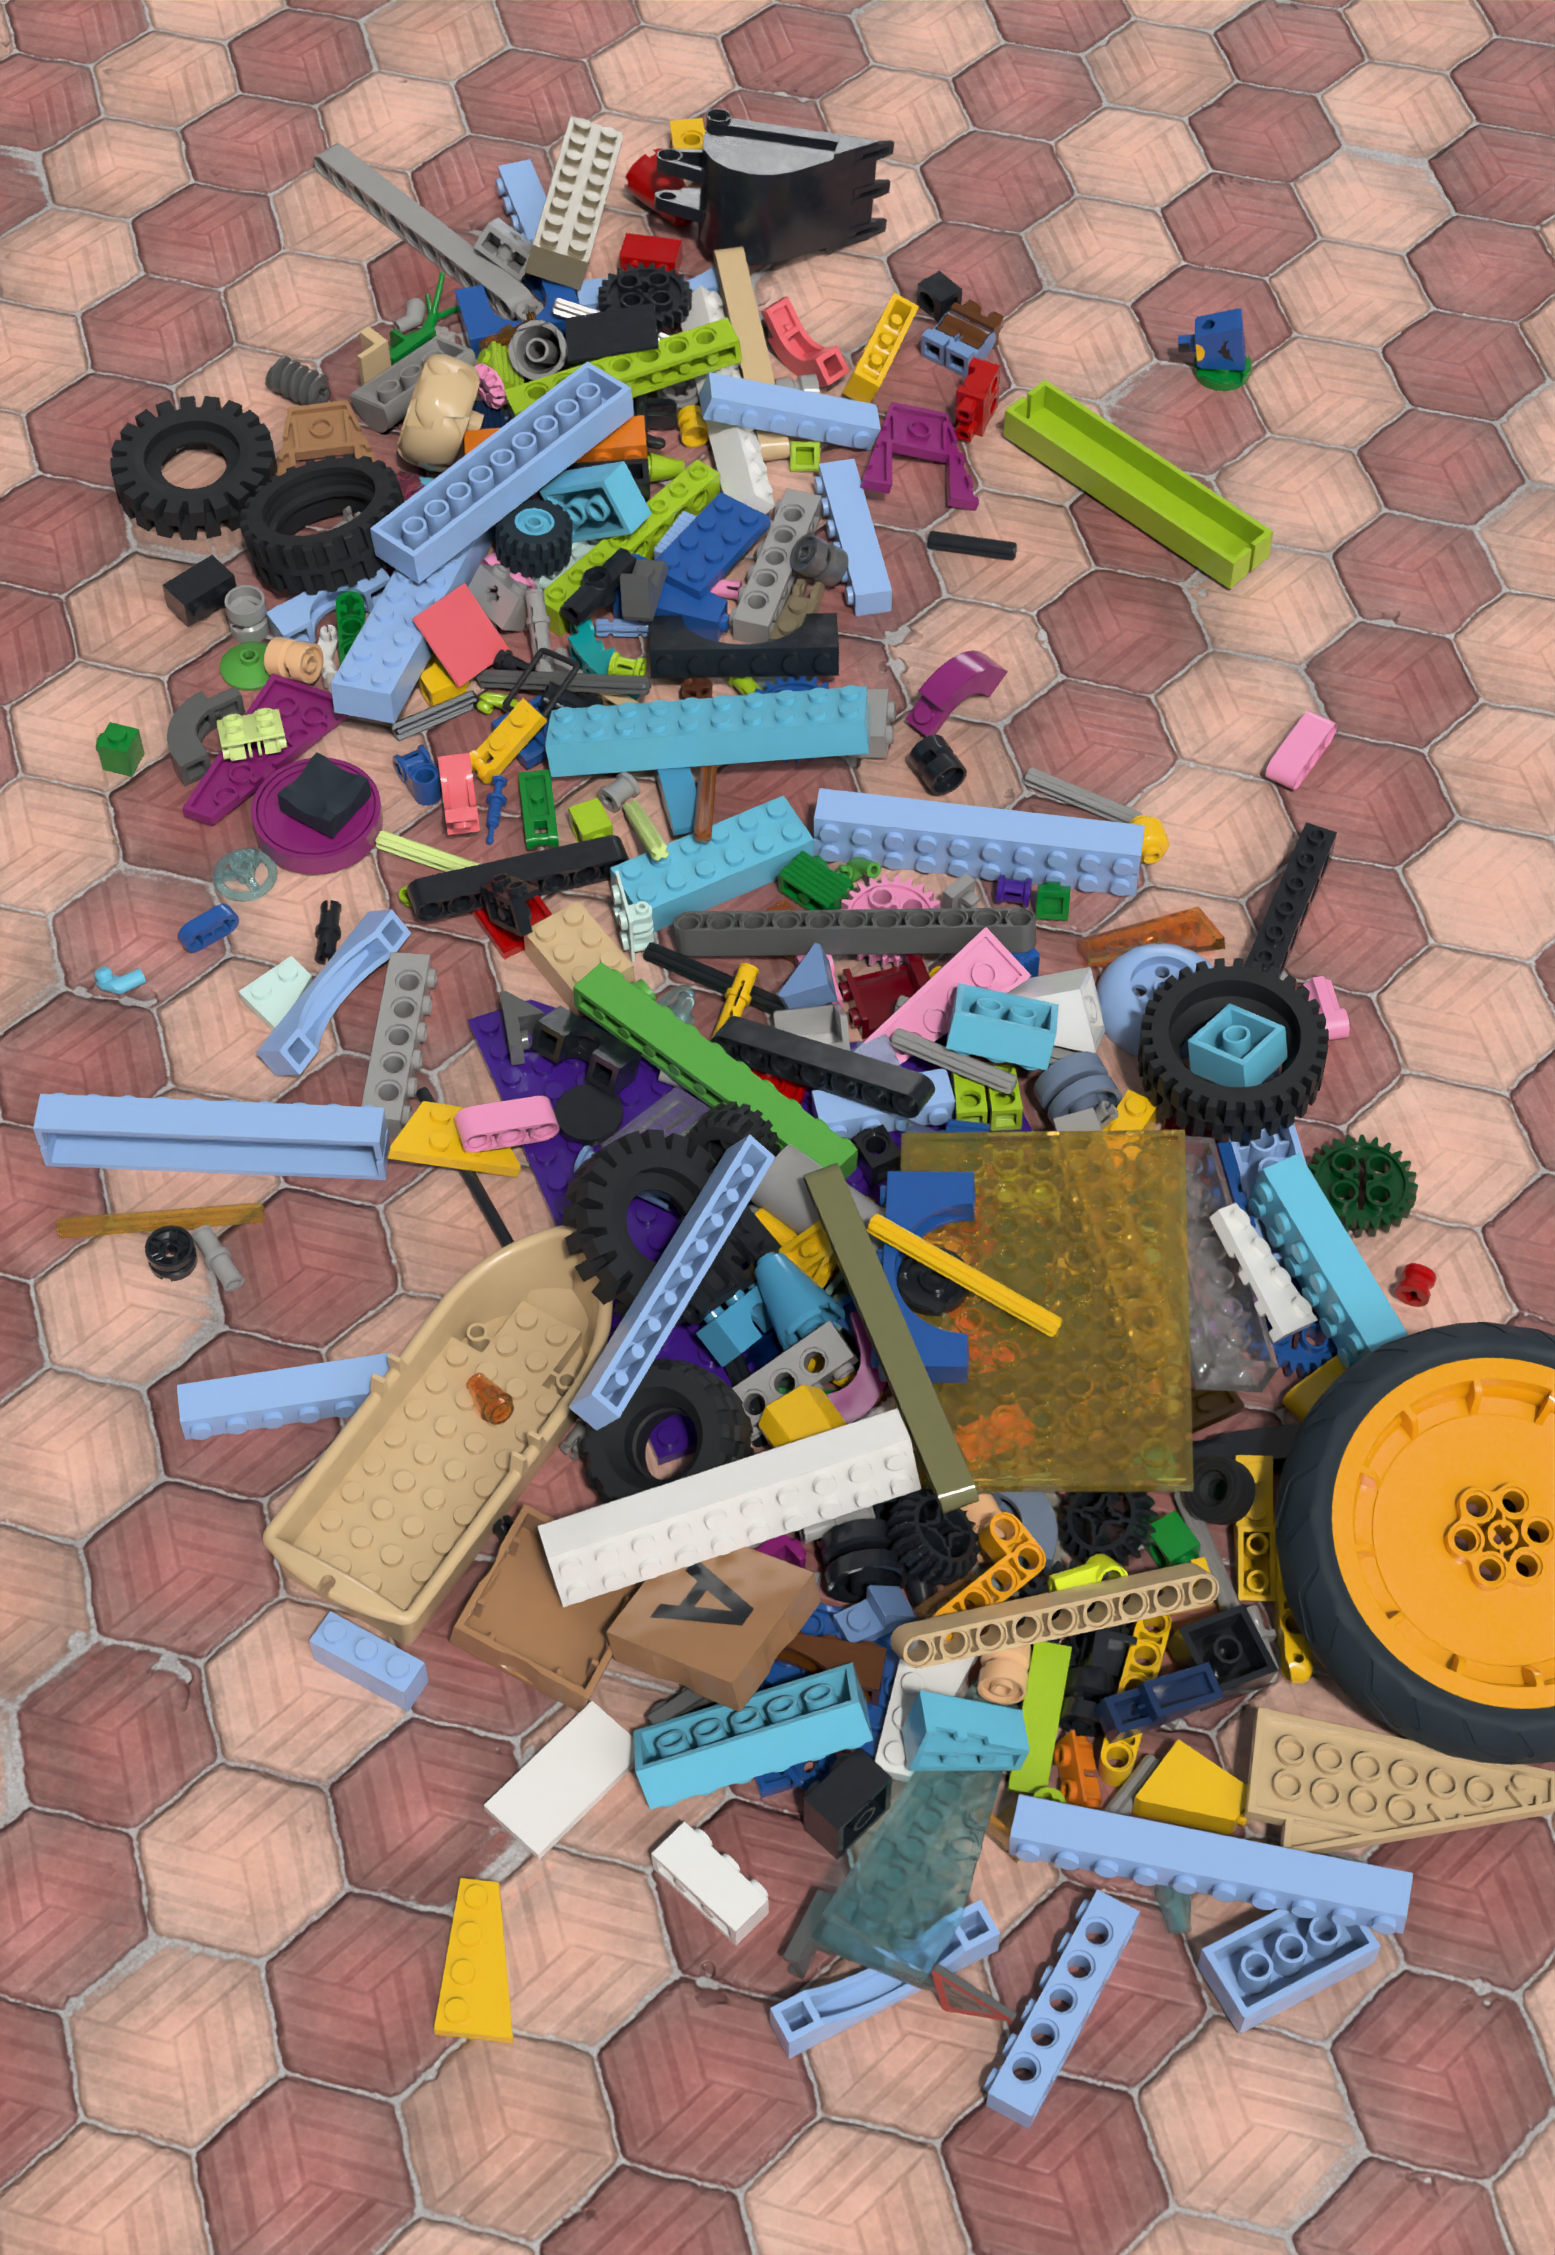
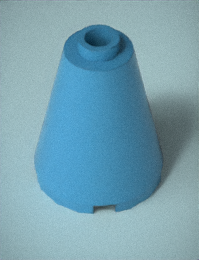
M770 1252L758 1260L754 1274L779 1344L784 1352L829 1320L838 1329L839 1326L836 1320L839 1316L843 1320L845 1317L841 1305L785 1254Z

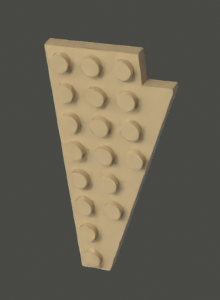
M1261 1707L1257 1708L1254 1715L1244 1818L1282 1826L1280 1847L1321 1855L1554 1814L1555 1771L1523 1764L1481 1763L1451 1757L1412 1740Z

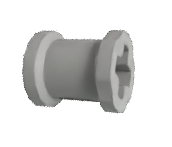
M620 772L617 775L616 781L608 787L604 786L598 790L599 800L606 809L616 813L621 809V804L628 798L639 795V784L631 774Z

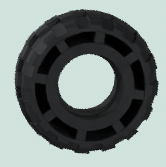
M654 1359L620 1418L597 1431L587 1422L584 1423L588 1428L586 1438H583L581 1441V1457L586 1460L587 1472L585 1474L591 1488L596 1490L601 1497L600 1501L606 1504L753 1456L754 1448L751 1447L750 1437H752L751 1433L754 1432L751 1419L742 1406L743 1401L720 1377L699 1365L683 1360ZM674 1415H687L692 1419L697 1432V1446L694 1456L688 1466L676 1476L664 1480L656 1479L651 1475L646 1463L648 1439L656 1426L663 1420Z

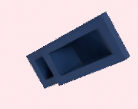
M1209 1662L1142 1682L1138 1688L1106 1697L1096 1706L1095 1712L1107 1740L1111 1744L1203 1709L1222 1700L1224 1695Z

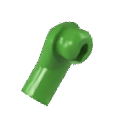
M855 857L848 861L846 865H839L836 873H845L852 883H855L864 876L876 878L881 872V866L872 860Z

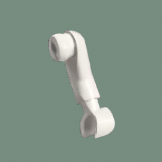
M328 625L329 632H327L326 626L321 628L317 644L323 651L322 674L325 688H328V683L333 680L337 673L332 658L338 645V632L333 625Z

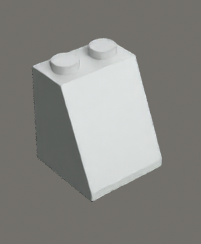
M1091 967L1028 978L1008 992V994L1059 1004L1057 1034L1054 1045L1081 1052L1089 1051L1094 1053L1097 1051L1105 1033Z

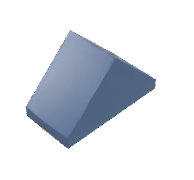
M814 943L779 992L778 997L785 1009L818 1006L837 1001L830 961L820 944Z

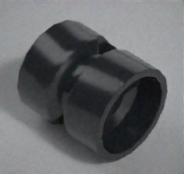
M930 735L922 739L912 748L909 754L910 762L935 795H945L954 791L963 783L967 775L966 768L959 758L953 754V750L941 735Z
M1075 1667L1068 1670L1064 1691L1065 1699L1062 1702L1059 1725L1067 1732L1075 1730L1076 1735L1097 1737L1105 1734L1095 1708L1104 1698L1113 1695L1115 1679L1112 1675L1092 1667Z

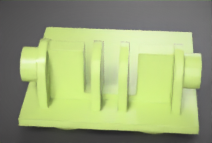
M261 708L253 714L242 716L240 714H230L221 720H216L224 760L246 759L245 743L248 746L249 756L252 758L250 742L255 741L257 742L259 756H263L260 745L261 740H263L266 755L279 753L282 748H287L279 709Z

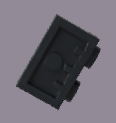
M507 873L498 874L490 879L491 882L480 886L491 923L521 937L533 932L530 923L532 918L531 911L525 901L540 895L538 887Z

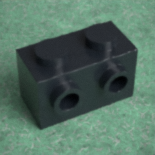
M211 555L162 586L167 607L187 626H191L225 605V596L236 587L234 574Z

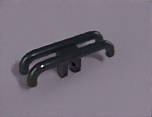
M647 393L634 397V416L644 415L647 447L663 449L666 445L665 439L651 436L648 433V428L672 429V427L677 426V416L674 414L677 410V403L669 398L647 397Z

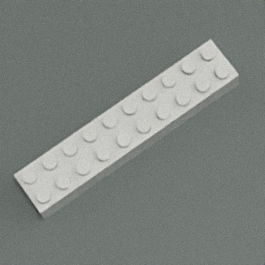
M896 1408L537 1527L562 1605L566 1607L683 1567L692 1566L695 1563L719 1555L728 1554L740 1548L762 1543L838 1516L907 1495L908 1493L920 1490L921 1485L911 1439Z

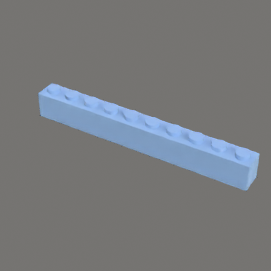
M750 1134L725 1151L570 1404L569 1408L596 1431L620 1418L774 1161L775 1156Z
M1020 1794L1010 1833L1009 1854L1016 1855L1019 1859L1026 1862H1037L1040 1860L1055 1863L1058 1867L1066 1870H1075L1077 1868L1090 1870L1105 1878L1119 1876L1133 1879L1136 1883L1144 1886L1158 1884L1173 1887L1174 1890L1184 1894H1193L1195 1892L1208 1894L1223 1902L1237 1900L1252 1903L1253 1906L1262 1910L1277 1908L1291 1911L1294 1915L1302 1918H1313L1316 1916L1331 1919L1334 1923L1341 1926L1360 1925L1370 1927L1381 1934H1403L1413 1879V1873Z

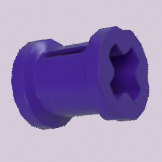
M1000 874L996 904L1006 901L1021 903L1023 907L1028 908L1032 879L1027 878L1026 881L1006 879L1005 875Z

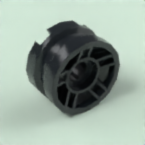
M170 1225L155 1230L147 1238L145 1253L150 1270L154 1276L161 1280L167 1278L171 1279V1282L178 1281L189 1276L196 1268L198 1262L193 1238L187 1230L179 1226Z

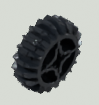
M1101 1470L1098 1478L1093 1474H1087L1086 1485L1081 1482H1075L1076 1489L1078 1490L1075 1495L1066 1493V1498L1071 1501L1069 1506L1059 1507L1061 1513L1067 1516L1058 1523L1062 1529L1066 1530L1060 1537L1065 1543L1069 1544L1067 1547L1068 1551L1072 1555L1077 1556L1078 1561L1083 1564L1096 1554L1108 1555L1122 1566H1129L1130 1555L1135 1558H1141L1138 1548L1141 1545L1144 1547L1151 1546L1149 1540L1146 1539V1535L1157 1533L1156 1528L1149 1524V1522L1157 1519L1158 1516L1155 1511L1151 1510L1156 1503L1153 1498L1146 1496L1149 1492L1143 1484H1138V1480L1132 1475L1125 1477V1474L1118 1470H1114L1112 1475L1107 1470ZM1124 1495L1130 1504V1518L1124 1516L1125 1504L1122 1503ZM1086 1521L1092 1525V1545L1086 1535Z
M921 1487L920 1490L899 1498V1502L893 1505L889 1511L890 1517L886 1525L890 1531L886 1537L894 1542L891 1551L899 1554V1563H905L908 1566V1574L917 1573L920 1583L929 1581L933 1587L936 1585H943L945 1587L957 1580L960 1581L968 1575V1572L978 1562L977 1554L981 1551V1548L976 1543L979 1540V1534L973 1531L976 1523L969 1521L966 1516L968 1510L962 1511L959 1508L943 1514L932 1488L925 1489Z

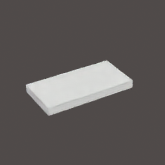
M591 1701L484 1804V1810L540 1860L635 1766L634 1737Z

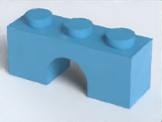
M758 1282L749 1286V1291L746 1294L741 1289L737 1291L734 1297L725 1302L728 1306L726 1310L718 1306L704 1319L707 1325L696 1333L721 1367L727 1365L762 1337L754 1326L753 1321L764 1333L773 1327Z

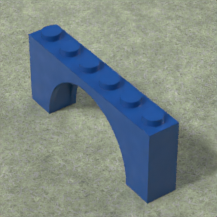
M888 1171L887 1185H881L880 1205L886 1206L884 1217L921 1238L935 1229L951 1223L974 1221L976 1191L974 1172ZM884 1242V1248L877 1249V1256L931 1382L968 1383V1334L937 1328L912 1312L902 1299L897 1288L899 1270L907 1254ZM872 1347V1368H878L880 1382H887Z

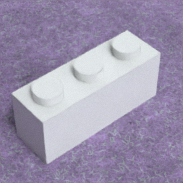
M683 1822L651 1853L653 1869L737 1946L769 1914V1899L767 1898L769 1895L755 1879L749 1881L739 1872L740 1867L731 1856L726 1853L721 1856L712 1847L713 1843L700 1828L693 1830L686 1822Z

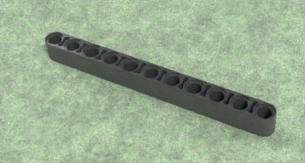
M1022 907L692 911L677 915L673 921L677 950L685 956L806 955L815 942L821 945L826 955L958 953L985 927L1010 953L1030 951L1037 943L1035 914L1032 910Z

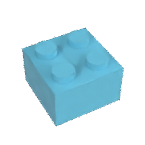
M1230 1003L1188 1040L1191 1072L1226 1087H1251L1259 1085L1288 1058L1284 1026Z

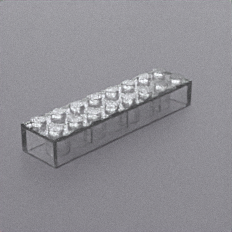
M1150 1133L1135 1161L1195 1388L1200 1390L1262 1393L1279 1366L1268 1333L1265 1317H1260L1254 1306L1258 1298L1251 1286L1242 1283L1238 1275L1240 1266L1238 1259L1229 1257L1209 1218L1217 1210L1232 1204L1214 1138Z

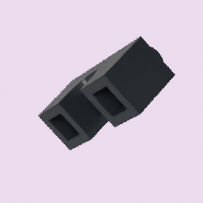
M562 1006L537 1020L531 1044L533 1050L557 1064L567 1058H579L587 1061L589 1066L585 1080L611 1096L635 1081L642 1053Z

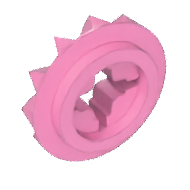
M484 363L474 366L480 376L477 393L480 394L482 401H486L490 408L499 409L506 403L505 387L499 375Z

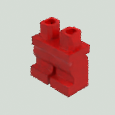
M972 357L968 365V376L964 380V386L959 385L956 391L955 434L957 439L971 442L974 435L983 437L986 426L999 404L1000 365Z

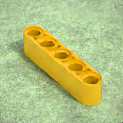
M1169 1614L1137 1621L1133 1634L1134 1637L1138 1638L1137 1645L1129 1648L1117 1694L1138 1688L1142 1682L1159 1677L1171 1629V1617ZM1155 1626L1161 1632L1151 1633L1145 1627ZM1141 1658L1147 1659L1152 1665L1142 1666L1136 1660ZM1143 1733L1109 1744L1105 1735L1098 1765L1099 1777L1105 1784L1111 1787H1120L1132 1774ZM1111 1759H1119L1125 1764V1766L1121 1768H1115L1108 1763V1761Z

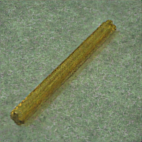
M258 1202L65 1217L57 1219L56 1230L59 1238L149 1232L170 1225L187 1229L199 1228L203 1225L213 1227L262 1223L265 1221V1208L263 1203Z

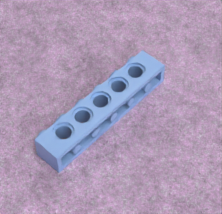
M1098 1889L1091 1901L1083 1900L1075 1916V1920L1079 1922L1073 1934L1066 1932L1058 1947L1057 1953L1061 1955L1056 1967L1049 1965L1041 1978L1039 1987L1043 1991L1038 2001L1030 1999L1021 2017V2021L1025 2023L1019 2036L1012 2033L1004 2047L1002 2055L1007 2058L1002 2068L999 2070L994 2067L984 2085V2090L988 2091L987 2107L1030 2129L1137 1926L1140 1911ZM1091 1933H1097L1102 1935L1106 1941L1097 1945L1089 1942L1086 1936ZM1079 1966L1084 1968L1088 1975L1083 1978H1076L1069 1973L1068 1969ZM1054 2000H1063L1068 2003L1070 2009L1065 2012H1058L1051 2007L1050 2003ZM1036 2034H1045L1050 2037L1052 2043L1048 2046H1039L1033 2042L1032 2037ZM1018 2068H1026L1033 2073L1034 2078L1029 2081H1021L1014 2076L1013 2072Z

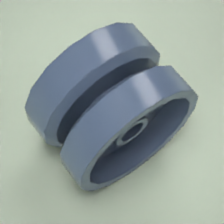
M1089 1051L1077 1052L1061 1058L1050 1065L1047 1071L1045 1070L1034 1084V1094L1043 1109L1048 1112L1047 1116L1052 1125L1054 1118L1089 1108H1094L1095 1110L1103 1100L1109 1102L1105 1109L1111 1104L1117 1108L1122 1100V1094L1112 1078L1108 1076V1071L1098 1055Z

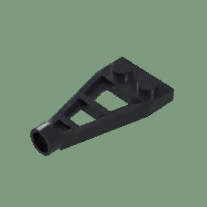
M748 1206L744 1209L681 1314V1317L686 1322L693 1325L700 1324L711 1310L734 1297L735 1293L740 1289L743 1291L756 1283L757 1279L754 1271L758 1260L767 1253L774 1252L777 1254L780 1252L779 1249L782 1246ZM729 1241L749 1263L748 1268L738 1274L723 1258L724 1250ZM712 1268L727 1284L718 1294L706 1281V1277Z

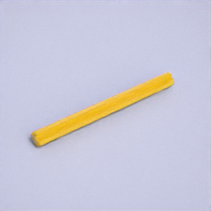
M876 1213L869 1221L866 1230L873 1236L1046 1335L1053 1337L1062 1324L1061 1317L886 1217Z

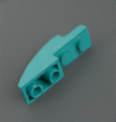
M590 618L586 619L580 626L569 622L571 636H568L569 658L579 662L580 669L584 673L608 674L609 662L613 653L616 652L615 649L605 650L603 642L596 640L595 629ZM626 694L636 701L640 698V695Z

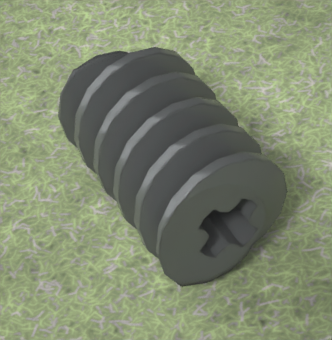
M288 356L280 357L269 369L265 379L267 388L273 389L275 392L283 394L285 397L291 398L302 405L326 403L330 399L331 392L328 387L329 378L327 375H319L317 370H310L308 366L301 365L296 360L291 361Z

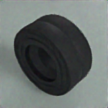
M1209 1456L1197 1462L1190 1470L1184 1488L1185 1500L1192 1513L1202 1520L1218 1525L1233 1524L1244 1518L1254 1503L1256 1492L1251 1472L1242 1463L1223 1456ZM1223 1480L1227 1487L1226 1494L1222 1499L1216 1500L1213 1495L1214 1487L1219 1481Z

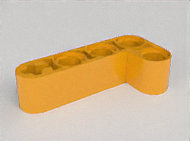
M1001 1512L983 1525L979 1532V1543L995 1565L930 1618L966 1611L964 1599L973 1602L976 1608L1003 1603L1044 1568L1046 1556L1043 1549L1017 1517L1008 1512ZM994 1527H999L1004 1531L1006 1540L1000 1539L995 1534ZM1018 1556H1022L1025 1559H1027L1030 1565V1570H1027L1020 1565L1018 1561ZM992 1577L1002 1583L1003 1592L993 1587ZM954 1632L946 1636L944 1644L952 1640Z

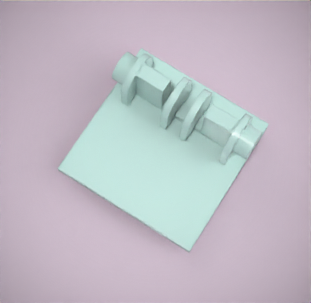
M615 871L616 885L611 886L614 906H612L616 925H620L622 930L619 931L623 951L629 950L631 960L635 962V952H644L650 942H654L652 907L644 901L628 905L619 871Z

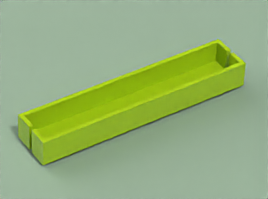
M1047 380L1042 381L1027 393V398L1021 397L1005 410L1004 437L1228 589H1231L1248 575V570L1253 571L1269 558L1274 531Z

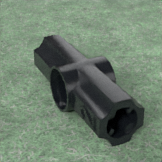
M619 548L602 566H594L586 570L582 575L584 584L560 607L562 615L571 624L580 626L597 608L611 605L617 599L615 590L620 586V575L622 573H633L637 560L636 557L629 550Z

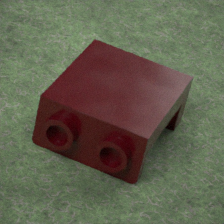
M906 954V965L857 977L852 976L850 968L843 969L842 982L838 983L843 1002L847 1001L849 1004L848 1016L852 1028H858L862 1040L867 1039L895 1013L898 998L900 996L911 998L930 980V976L921 954Z

